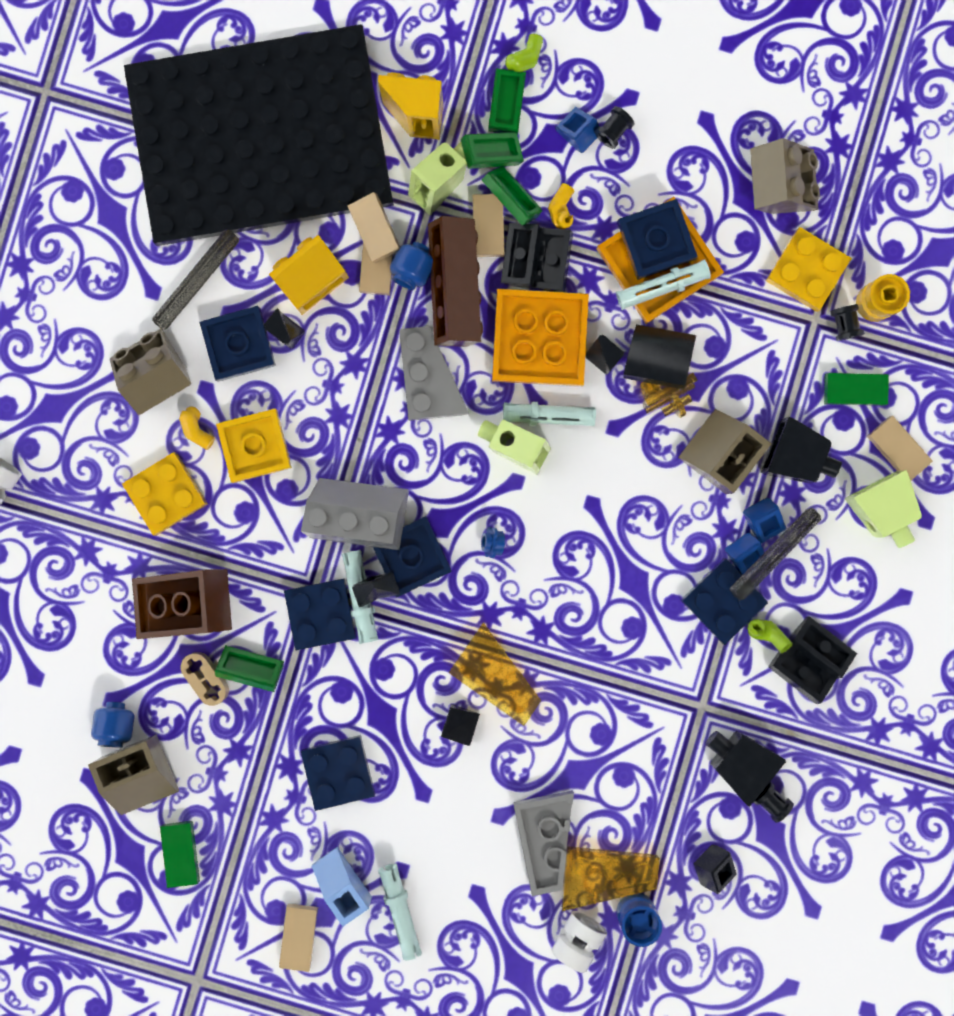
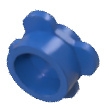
M488 527L486 533L482 535L481 549L484 551L485 557L495 558V555L501 556L503 554L505 535L503 531H497V528Z

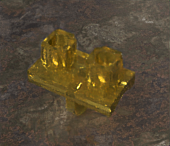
M693 372L689 374L685 390L672 387L661 389L659 385L642 382L639 389L644 399L642 407L646 414L669 402L670 404L661 408L664 416L673 412L679 418L685 416L684 406L691 403L692 399L689 394L681 398L679 396L694 389V383L698 379Z

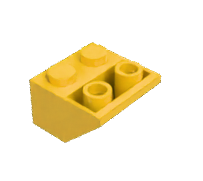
M396 72L378 75L383 105L410 137L440 140L443 113L442 81L427 75H422L418 78H408Z
M319 235L313 239L309 237L303 240L298 245L296 253L289 258L283 257L278 260L272 267L273 271L269 273L301 315L305 314L349 278L344 268Z

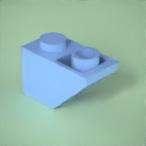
M338 847L312 864V869L323 898L342 927L369 909L372 896Z

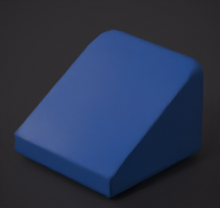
M575 106L555 129L577 151L584 153L597 139L594 131L599 127L596 118Z
M765 498L743 511L745 519L760 543L787 530L778 505L770 498Z
M746 533L725 548L727 555L745 579H748L770 563L760 541L750 533Z

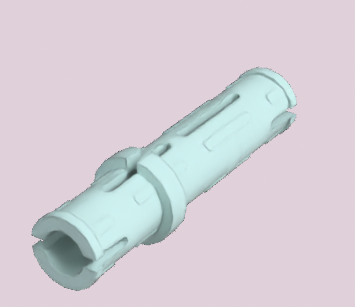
M701 260V262L681 269L675 267L670 270V273L644 281L627 289L616 291L621 310L675 290L682 292L686 286L710 279L711 274L707 262ZM686 275H690V277L678 280L671 284H667V282L678 279ZM656 286H659V287H660V288H657V289H654V290H651V291H649V292H646V293H643V294H640V295L636 296V293L645 291V290H647V289H650V288H653V287H656Z
M504 402L503 420L530 423V426H537V423L594 427L596 409L595 407L538 405V402H531V404Z
M361 550L342 553L353 611L350 612L351 617L355 618L359 644L379 640L373 616L375 607H372L371 603L359 607L352 589L354 584L366 579Z
M389 864L384 866L386 870L383 867L378 870L385 891L383 899L391 912L402 951V958L405 961L416 959L414 953H416L417 957L421 956L422 951L407 904L408 893L407 890L403 889L397 864Z

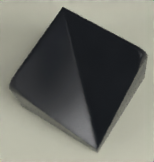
M278 308L264 324V328L290 349L295 347L305 333L304 329L285 316Z
M600 335L586 352L585 357L607 375L623 357L624 351L606 336Z
M391 572L371 576L354 584L352 587L359 607H363L379 598L400 594L394 573Z
M451 704L441 737L470 746L480 713Z
M714 844L693 863L700 884L716 894H719L737 875L730 852Z

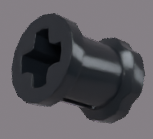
M615 106L611 110L609 119L602 127H597L594 133L605 146L615 149L618 146L619 138L627 129H632L635 123L625 110Z
M858 304L830 311L831 316L835 317L838 330L837 341L865 334L864 330L860 329L857 317Z
M770 781L753 803L756 805L760 804L771 814L772 820L777 823L785 819L791 812L794 803L789 798L785 799L774 789V784Z

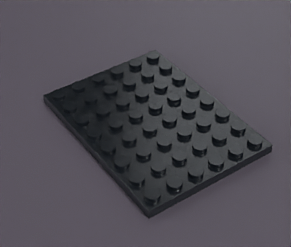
M362 24L124 65L152 238L156 246L350 213L348 205L373 192L378 194L383 207L394 206Z

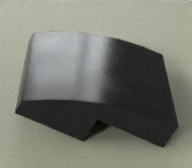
M509 223L501 283L542 291L565 292L573 232L568 229L541 228L539 224H525L522 226L520 223Z
M636 324L623 378L685 390L697 335Z
M807 616L788 638L793 643L792 646L784 653L778 651L768 668L813 703L821 704L836 679L843 678L858 653L810 616Z

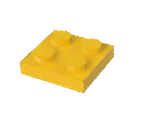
M799 227L765 281L818 312L852 258Z
M277 409L216 423L231 483L292 468Z
M176 452L169 454L122 483V486L153 536L159 535L208 505Z

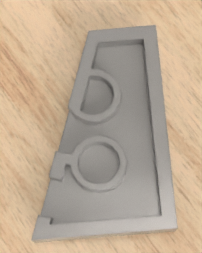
M430 326L399 329L408 420L469 415L439 346H434V335Z
M573 790L513 802L532 896L561 891L563 888L566 849L574 797Z

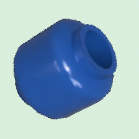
M413 242L412 245H401L390 264L393 281L409 290L424 286L431 274L433 258L429 254V248L419 242Z
M106 702V708L96 709L93 714L91 737L98 741L97 746L123 748V743H127L132 739L134 713L125 709V703Z

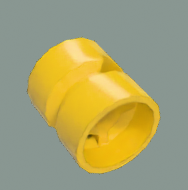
M895 274L880 276L859 291L856 297V304L859 306L857 311L864 319L871 322L885 320L899 313L907 306L910 300V289L906 281Z

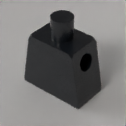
M787 417L781 419L760 473L804 483H815L820 473L835 478L840 471L842 461L827 456L832 445L829 439L794 418Z
M715 731L706 741V746L716 753V756L710 763L711 766L749 807L786 763V760L776 752L738 731L734 732L729 740L720 732Z

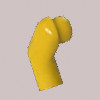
M565 183L561 184L548 205L552 223L558 229L569 228L574 220L573 215H570L567 203L575 191Z
M189 406L185 411L181 412L179 417L183 434L188 440L205 450H209L215 441V437L200 429L198 420L201 413L196 407Z

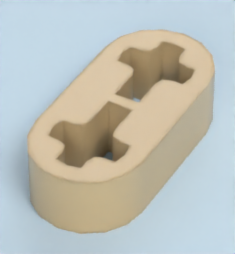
M194 652L182 660L181 672L204 704L209 706L218 705L227 698L229 686L225 679L215 676L216 667L206 654ZM191 659L195 662L199 660L202 662L203 665L200 667V671L205 676L204 678L198 671L193 673L190 671V667L193 665ZM205 680L212 687L216 685L220 687L221 690L217 693L219 698L215 695L212 697L208 696L207 692L210 690V687Z

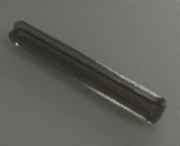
M226 229L222 232L152 317L155 325L162 330H167L239 243V238L232 231Z
M814 508L806 509L730 587L732 595L738 600H744L821 521V515Z

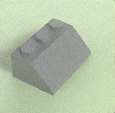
M319 478L306 501L301 532L312 539L399 550L409 490Z

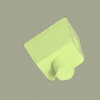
M461 142L454 149L448 143H442L411 170L408 196L429 215L442 204L464 179L467 162Z
M485 420L477 435L490 442L488 447L495 454L538 475L551 450L546 439L506 420H502L499 426ZM514 438V442L506 446L507 440Z
M907 470L895 471L845 497L848 505L872 536L884 538L891 534L898 548L905 547L915 541L908 525L921 519L922 514Z

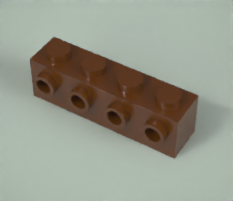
M441 216L428 224L429 253L433 258L431 291L434 346L468 347L482 342L481 336L483 333V325L480 321L481 293L478 286L480 265L477 260L476 249L478 233L475 230V219Z

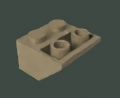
M784 138L750 148L755 210L769 214L818 210L820 189L816 182L818 160L814 149Z
M162 328L145 334L140 341L128 348L118 350L109 359L117 390L138 415L143 414L192 384L186 367Z
M714 409L678 458L723 493L733 494L772 443L747 424Z
M157 734L102 756L88 764L99 794L120 815L179 792Z

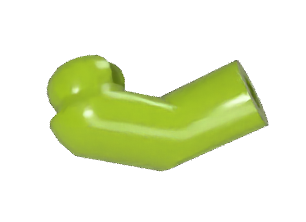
M530 34L526 49L515 52V54H509L506 57L505 65L507 69L514 70L515 72H524L534 68L538 62L543 37L538 34Z
M754 619L748 624V633L752 638L771 642L780 653L786 652L793 644L772 621Z

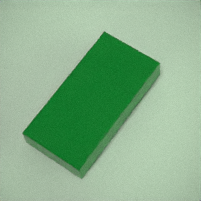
M496 68L488 132H517L518 135L526 72Z
M517 132L465 134L460 139L468 169L518 166L524 162Z
M499 167L488 172L482 179V182L522 226L536 219L542 213L541 207L505 167Z
M827 373L824 380V405L886 406L888 405L889 374Z
M225 645L215 669V676L275 692L284 667V661Z
M193 821L162 824L160 826L167 888L197 885L200 882Z

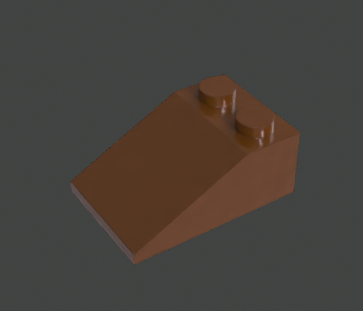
M227 569L198 570L132 579L136 639L232 630Z

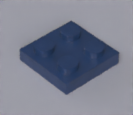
M677 199L625 216L617 221L637 280L696 260L698 257Z
M259 306L199 322L215 381L220 382L276 366Z
M426 516L403 527L399 550L373 547L384 573H394L400 591L399 595H395L396 598L452 572Z
M723 558L680 600L723 645L731 640L768 604V601L726 558Z
M345 578L284 590L295 651L357 638L353 617H351V606Z
M361 735L305 748L300 751L315 811L375 797L376 793Z

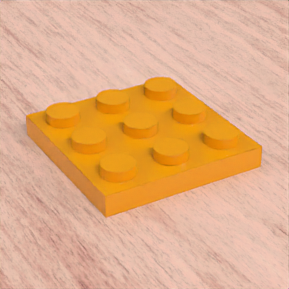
M673 196L672 198H670V199L667 200L666 202L671 201V200H674V199H676V198ZM681 206L680 208L698 257L696 260L676 267L681 269L705 260L708 264L711 278L686 286L682 292L675 290L652 300L633 305L645 324H648L724 273ZM621 232L616 233L596 248L623 290L670 273L672 269L670 268L637 280ZM686 275L678 279L667 282V284H671L678 280L690 277V275ZM656 286V287L647 289V290H645V291L636 293V296H638V295H640V294H643V293H646V292H649V291H651V290L660 288V287H659V286Z
M497 289L492 382L583 387L589 294Z

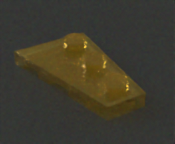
M483 622L448 673L525 726L540 704L541 699Z
M567 846L562 911L657 889L659 856Z

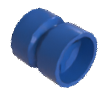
M640 892L626 894L619 901L616 915L627 941L637 947H646L655 943L662 933V921L653 901L647 895Z

